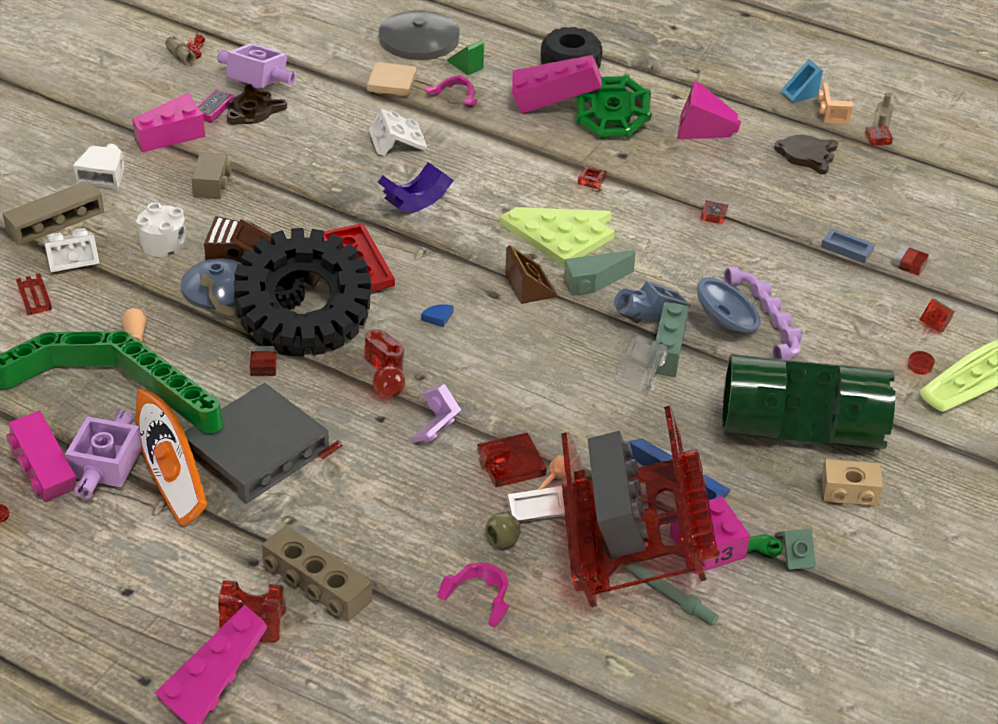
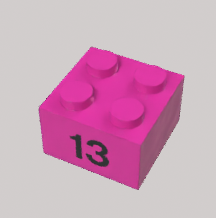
M723 496L672 512V517L678 516L679 520L671 522L669 535L695 574L746 558L750 534Z

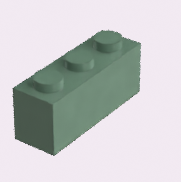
M664 302L653 350L651 373L676 377L689 306Z

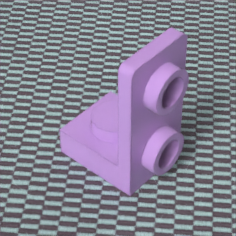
M445 384L429 388L423 393L428 406L433 410L436 417L411 437L413 443L422 440L427 443L438 436L437 431L450 425L455 420L453 417L461 410Z

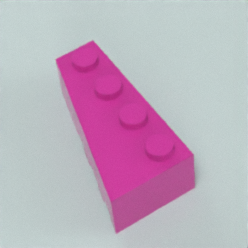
M593 55L513 70L512 95L521 114L602 88L601 74Z

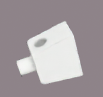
M112 143L107 144L106 147H89L73 165L76 184L88 180L94 187L118 189L124 171L122 151Z

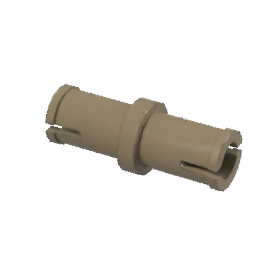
M170 36L166 39V47L172 51L176 58L183 60L187 65L195 62L196 55L189 50V47L184 42H180L175 36Z

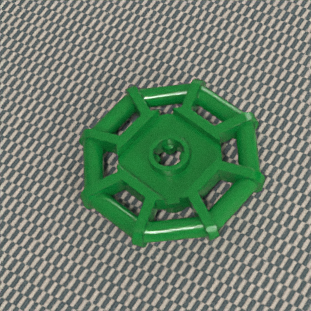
M624 74V76H602V88H600L599 93L591 94L593 91L575 96L577 100V116L575 117L577 123L584 125L597 135L596 137L599 139L603 137H632V133L652 118L650 112V90L639 85L628 74ZM628 86L630 89L634 91V93H632L631 91L630 93L627 92L626 87ZM641 100V108L635 107V101ZM585 102L592 103V109L585 111ZM612 102H615V104L617 105V107H609V106L611 105ZM633 115L638 116L630 125L627 124ZM595 117L597 122L600 123V126L595 124L589 118ZM607 125H621L622 128L606 127Z

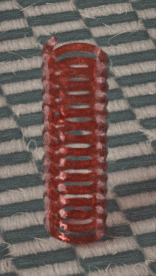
M337 440L320 452L319 456L321 455L322 459H325L343 446L341 441Z

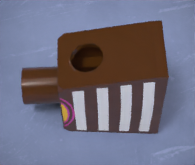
M215 216L204 242L205 260L226 258L241 263V257L247 250L229 241L239 221Z

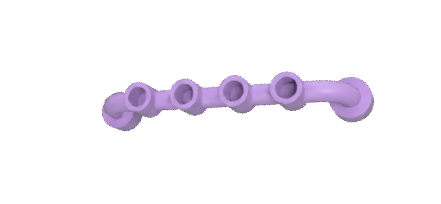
M738 267L726 268L724 271L725 283L731 286H739L741 281L749 283L752 287L753 296L755 298L758 297L761 301L763 312L769 313L771 316L772 326L780 330L784 344H778L773 347V358L791 360V358L798 355L801 348V330L799 328L790 329L791 315L788 312H779L781 310V300L779 297H769L771 295L770 283H760L754 275L742 272Z

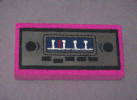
M217 89L214 90L198 105L203 113L204 121L212 123L228 108V103L234 98V95Z

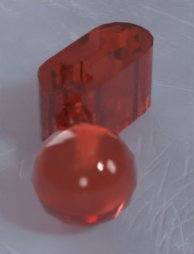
M372 329L365 334L364 358L378 369L372 380L374 390L382 397L393 398L401 394L406 384L402 372L405 350L398 341L385 331Z

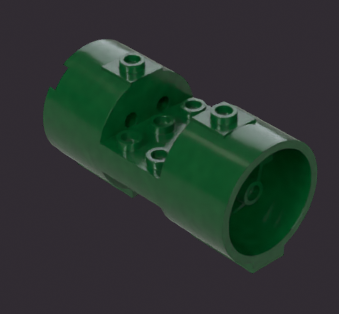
M731 354L724 381L723 434L884 450L887 447V441L883 440L885 435H891L894 420L896 391L893 390V387H890V381L894 382L895 379L894 372L888 369Z

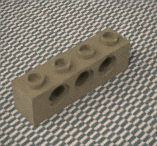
M285 525L262 544L263 564L266 568L284 577L290 585L297 586L303 590L312 600L319 601L332 614L340 616L349 622L372 602V582L289 526Z

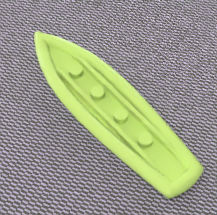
M998 339L983 345L954 363L919 391L920 396L930 406L944 412L997 387Z

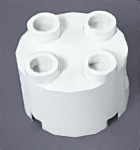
M155 202L149 204L147 209L138 215L136 222L139 244L142 246L144 253L155 257H167L168 252L174 251V254H177L185 248L187 235L183 209L164 206Z

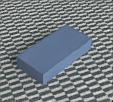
M831 228L822 240L821 248L865 263L872 254L875 244Z

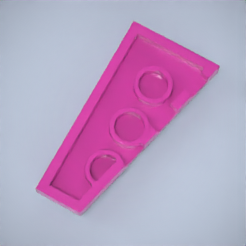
M244 605L155 692L156 696L185 724H202L208 712H213L219 703L218 697L226 685H230L236 677L235 671L241 662L247 660L268 628L266 623Z

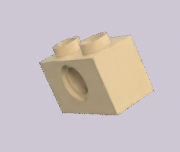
M825 459L821 477L823 502L878 506L883 489L880 463Z

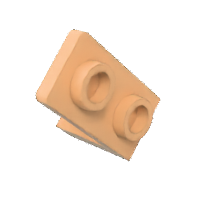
M823 82L822 90H818L817 102L820 103L819 113L823 114L824 123L850 124L853 110L852 101H831L828 83Z

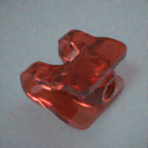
M223 580L218 597L219 629L246 605L268 627L259 641L271 643L279 641L280 619L286 612L283 585L268 584V591L265 594L249 595L240 589L237 581Z

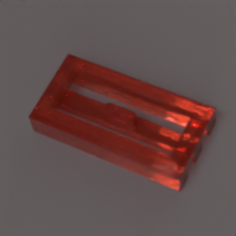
M35 274V279H31V276H26V281H21V278L16 279L27 315L52 310L51 301L41 274ZM35 285H38L45 303L43 306L40 304ZM29 287L35 304L34 308H31L24 288Z

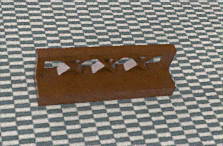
M240 219L229 241L254 252V243L263 237L271 244L272 233L248 220ZM300 271L305 278V283L315 287L321 276L309 271Z

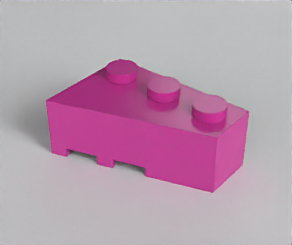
M189 93L183 94L132 119L135 142L142 152L205 137L203 113Z
M41 411L9 422V434L6 435L10 450L19 462L23 472L28 476L33 492L39 494L42 500L46 502L73 491L76 487V476Z

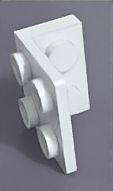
M381 108L368 128L376 152L382 156H385L389 149L393 148L395 140L423 151L427 148L419 124L414 119H406L394 111L389 112Z
M85 228L71 230L72 234L65 236L61 232L48 234V239H43V244L46 248L50 272L98 264L99 258L94 234Z

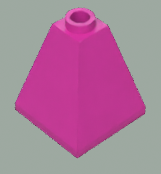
M694 81L680 114L677 139L731 137L733 132H738L741 120H738V113L702 84Z

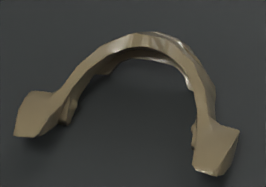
M202 273L199 284L206 286L214 308L227 316L237 315L235 308L224 306L218 301V297L213 295L214 280L208 274Z

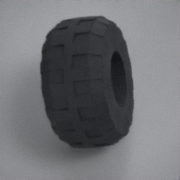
M561 27L560 29L553 30L551 33L549 32L543 38L540 61L543 65L593 55L599 69L602 61V43L594 33L586 29Z

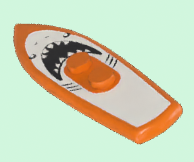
M139 388L136 398V426H139L142 444L141 451L149 471L179 525L185 526L194 521L207 506L197 466L185 432L173 410L162 398L153 392Z

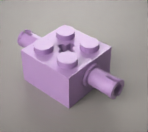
M250 43L229 52L220 50L217 56L219 63L227 65L226 77L233 78L238 83L252 84L254 88L262 89L269 84H275L277 81L291 85L296 80V72L286 70L287 54Z
M123 410L118 411L114 421L86 417L65 453L76 479H80L78 485L74 488L77 496L83 498L87 491L85 499L90 498L98 483L117 487L123 486L141 453L142 447L139 426L131 425L134 418L128 411H125L122 418Z

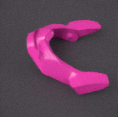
M461 75L450 77L435 87L427 86L424 91L439 95L445 87L451 88L458 84L469 89L468 96L464 100L465 104L475 106L478 100L474 98L476 92L472 83Z
M469 563L455 576L450 574L445 576L438 591V598L442 600H447L455 588L468 579L479 577L484 578L489 586L496 584L499 588V593L492 602L494 608L488 624L495 627L501 622L509 609V605L504 602L509 582L506 573L502 569L489 563Z

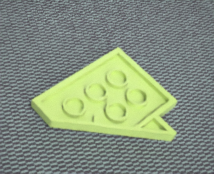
M516 207L501 215L499 224L563 267H565V259L584 257L614 239L615 234L614 230L604 224L611 220L612 212Z

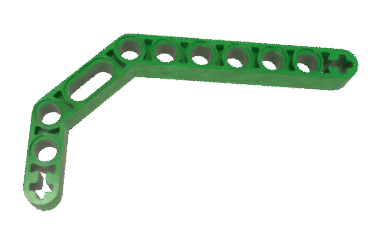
M126 331L46 332L0 354V389L12 388L54 366H117L148 391L162 398L170 408L200 431L209 434L215 433L224 426L220 402L217 398Z

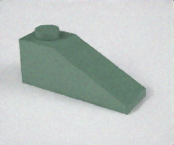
M635 250L565 259L564 280L571 296L595 293L634 272Z

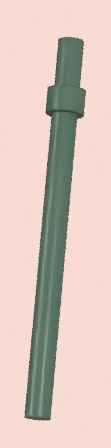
M583 527L577 530L576 537L681 604L682 609L689 614H696L712 625L718 621L719 615L702 605V601L694 595L690 594L688 596L626 555L612 558L605 541Z

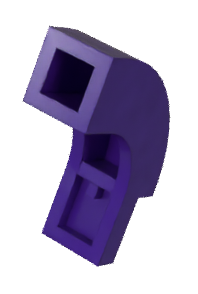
M427 162L419 175L405 185H397L384 175H382L377 183L385 188L383 190V193L386 194L384 199L404 212H417L435 203L447 191L454 180Z

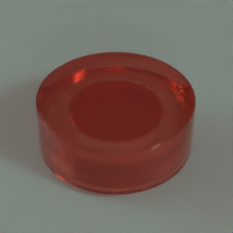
M915 351L909 356L908 367L914 373L928 374L933 370L935 359L927 352Z

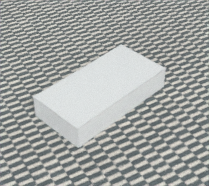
M562 486L508 494L506 497L509 513L516 517L519 523L565 516L568 513Z

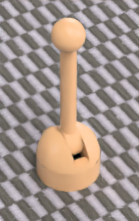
M557 455L549 465L550 476L537 490L545 489L554 478L563 479L567 477L573 470L572 463L566 457Z

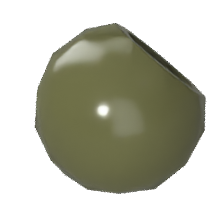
M507 512L494 514L488 519L485 526L486 535L490 543L499 548L512 546L518 541L521 534L520 523L517 518Z

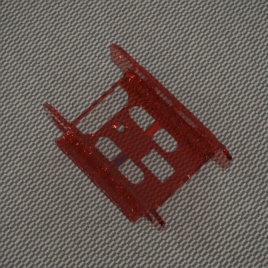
M671 405L664 407L672 459L639 467V475L635 476V479H639L640 483H645L649 507L645 508L646 516L642 517L641 520L645 521L649 538H645L644 541L648 543L646 551L621 556L618 559H609L606 555L605 539L597 522L592 479L589 480L585 469L582 470L580 457L570 433H561L566 481L562 482L571 577L575 590L577 592L584 590L591 608L597 607V594L697 571L701 582L706 581L705 561L719 558L700 455L697 448L684 451L681 433ZM663 491L674 493L677 510L658 514L656 506L657 495ZM679 521L681 539L675 545H664L662 543L660 526ZM671 554H676L685 559L686 569L610 587L609 577L618 567Z

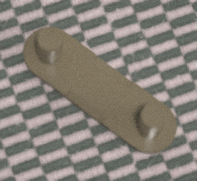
M885 93L883 101L878 103L873 123L875 130L879 128L883 132L889 129L894 105L891 103V93Z

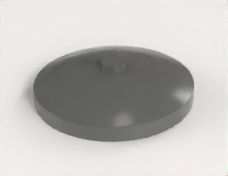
M411 10L400 12L385 19L379 27V42L387 52L400 58L410 60L435 59L449 54L459 44L460 30L456 22L443 14L433 11Z

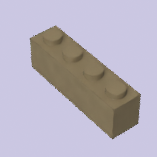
M87 180L2 214L6 232L21 246L104 213L102 194Z

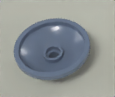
M226 258L208 259L195 264L186 271L181 279L183 296L195 306L215 309L210 301L206 286L199 284L201 275L204 273L214 280L213 295L218 297V301L227 307L235 306V271L237 265L242 264Z
M711 277L703 278L697 284L698 299L713 323L740 333L754 332L760 326L761 319L756 308L737 289L719 279Z

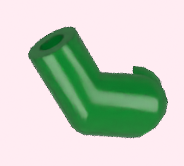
M768 534L757 535L749 538L747 552L758 550L770 557H776L782 553L783 543Z

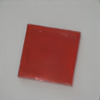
M528 432L477 444L479 456L495 488L546 476L547 468Z

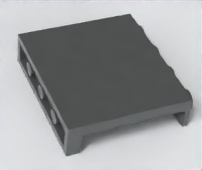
M265 382L221 409L224 426L218 432L204 433L195 426L185 431L191 451L197 453L238 486L239 499L245 504L329 450L328 430Z

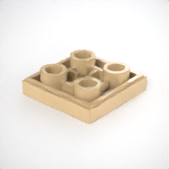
M376 62L367 83V91L376 94H395L399 97L409 96L417 74V67Z

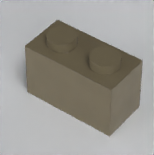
M200 152L191 178L193 197L221 199L223 190H227V177H231L232 164L228 163L227 154Z

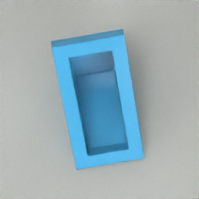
M808 59L782 88L781 92L794 103L816 97L818 90H820L823 70Z

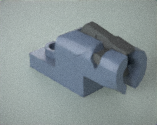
M648 281L645 282L640 290L622 289L614 299L616 310L622 316L635 323H639L642 320L659 322L664 302L678 303L689 306V308L691 305L678 291Z

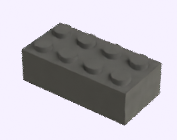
M620 430L588 438L597 522L612 558L646 551L644 539L649 538L645 521L641 520L646 515L642 500H638V497L642 496L639 479H635V476L639 475V469L636 459H630L633 455L629 440H623Z

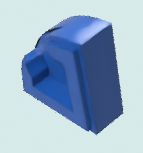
M447 304L431 306L421 313V320L444 327L454 313V306Z

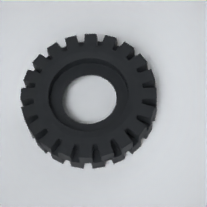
M291 228V238L287 239L283 230L271 234V244L264 237L254 243V252L248 249L241 257L242 265H237L234 281L237 317L241 318V325L247 333L253 331V339L262 346L270 340L271 346H274L275 350L283 354L286 346L291 347V356H304L305 347H311L313 356L325 354L326 344H329L333 350H336L344 345L345 336L352 340L359 333V325L364 326L371 298L370 273H367L368 265L363 257L358 258V250L350 243L343 247V238L335 234H331L328 240L325 241L323 230L312 228L310 237L306 238L304 237L303 228ZM292 272H313L321 276L328 283L330 298L321 309L307 312L306 314H296L294 311L283 308L277 301L275 289L278 282Z

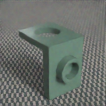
M812 529L775 533V537L783 536L788 570L816 567Z

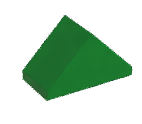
M483 39L466 46L448 58V62L467 75L483 69Z

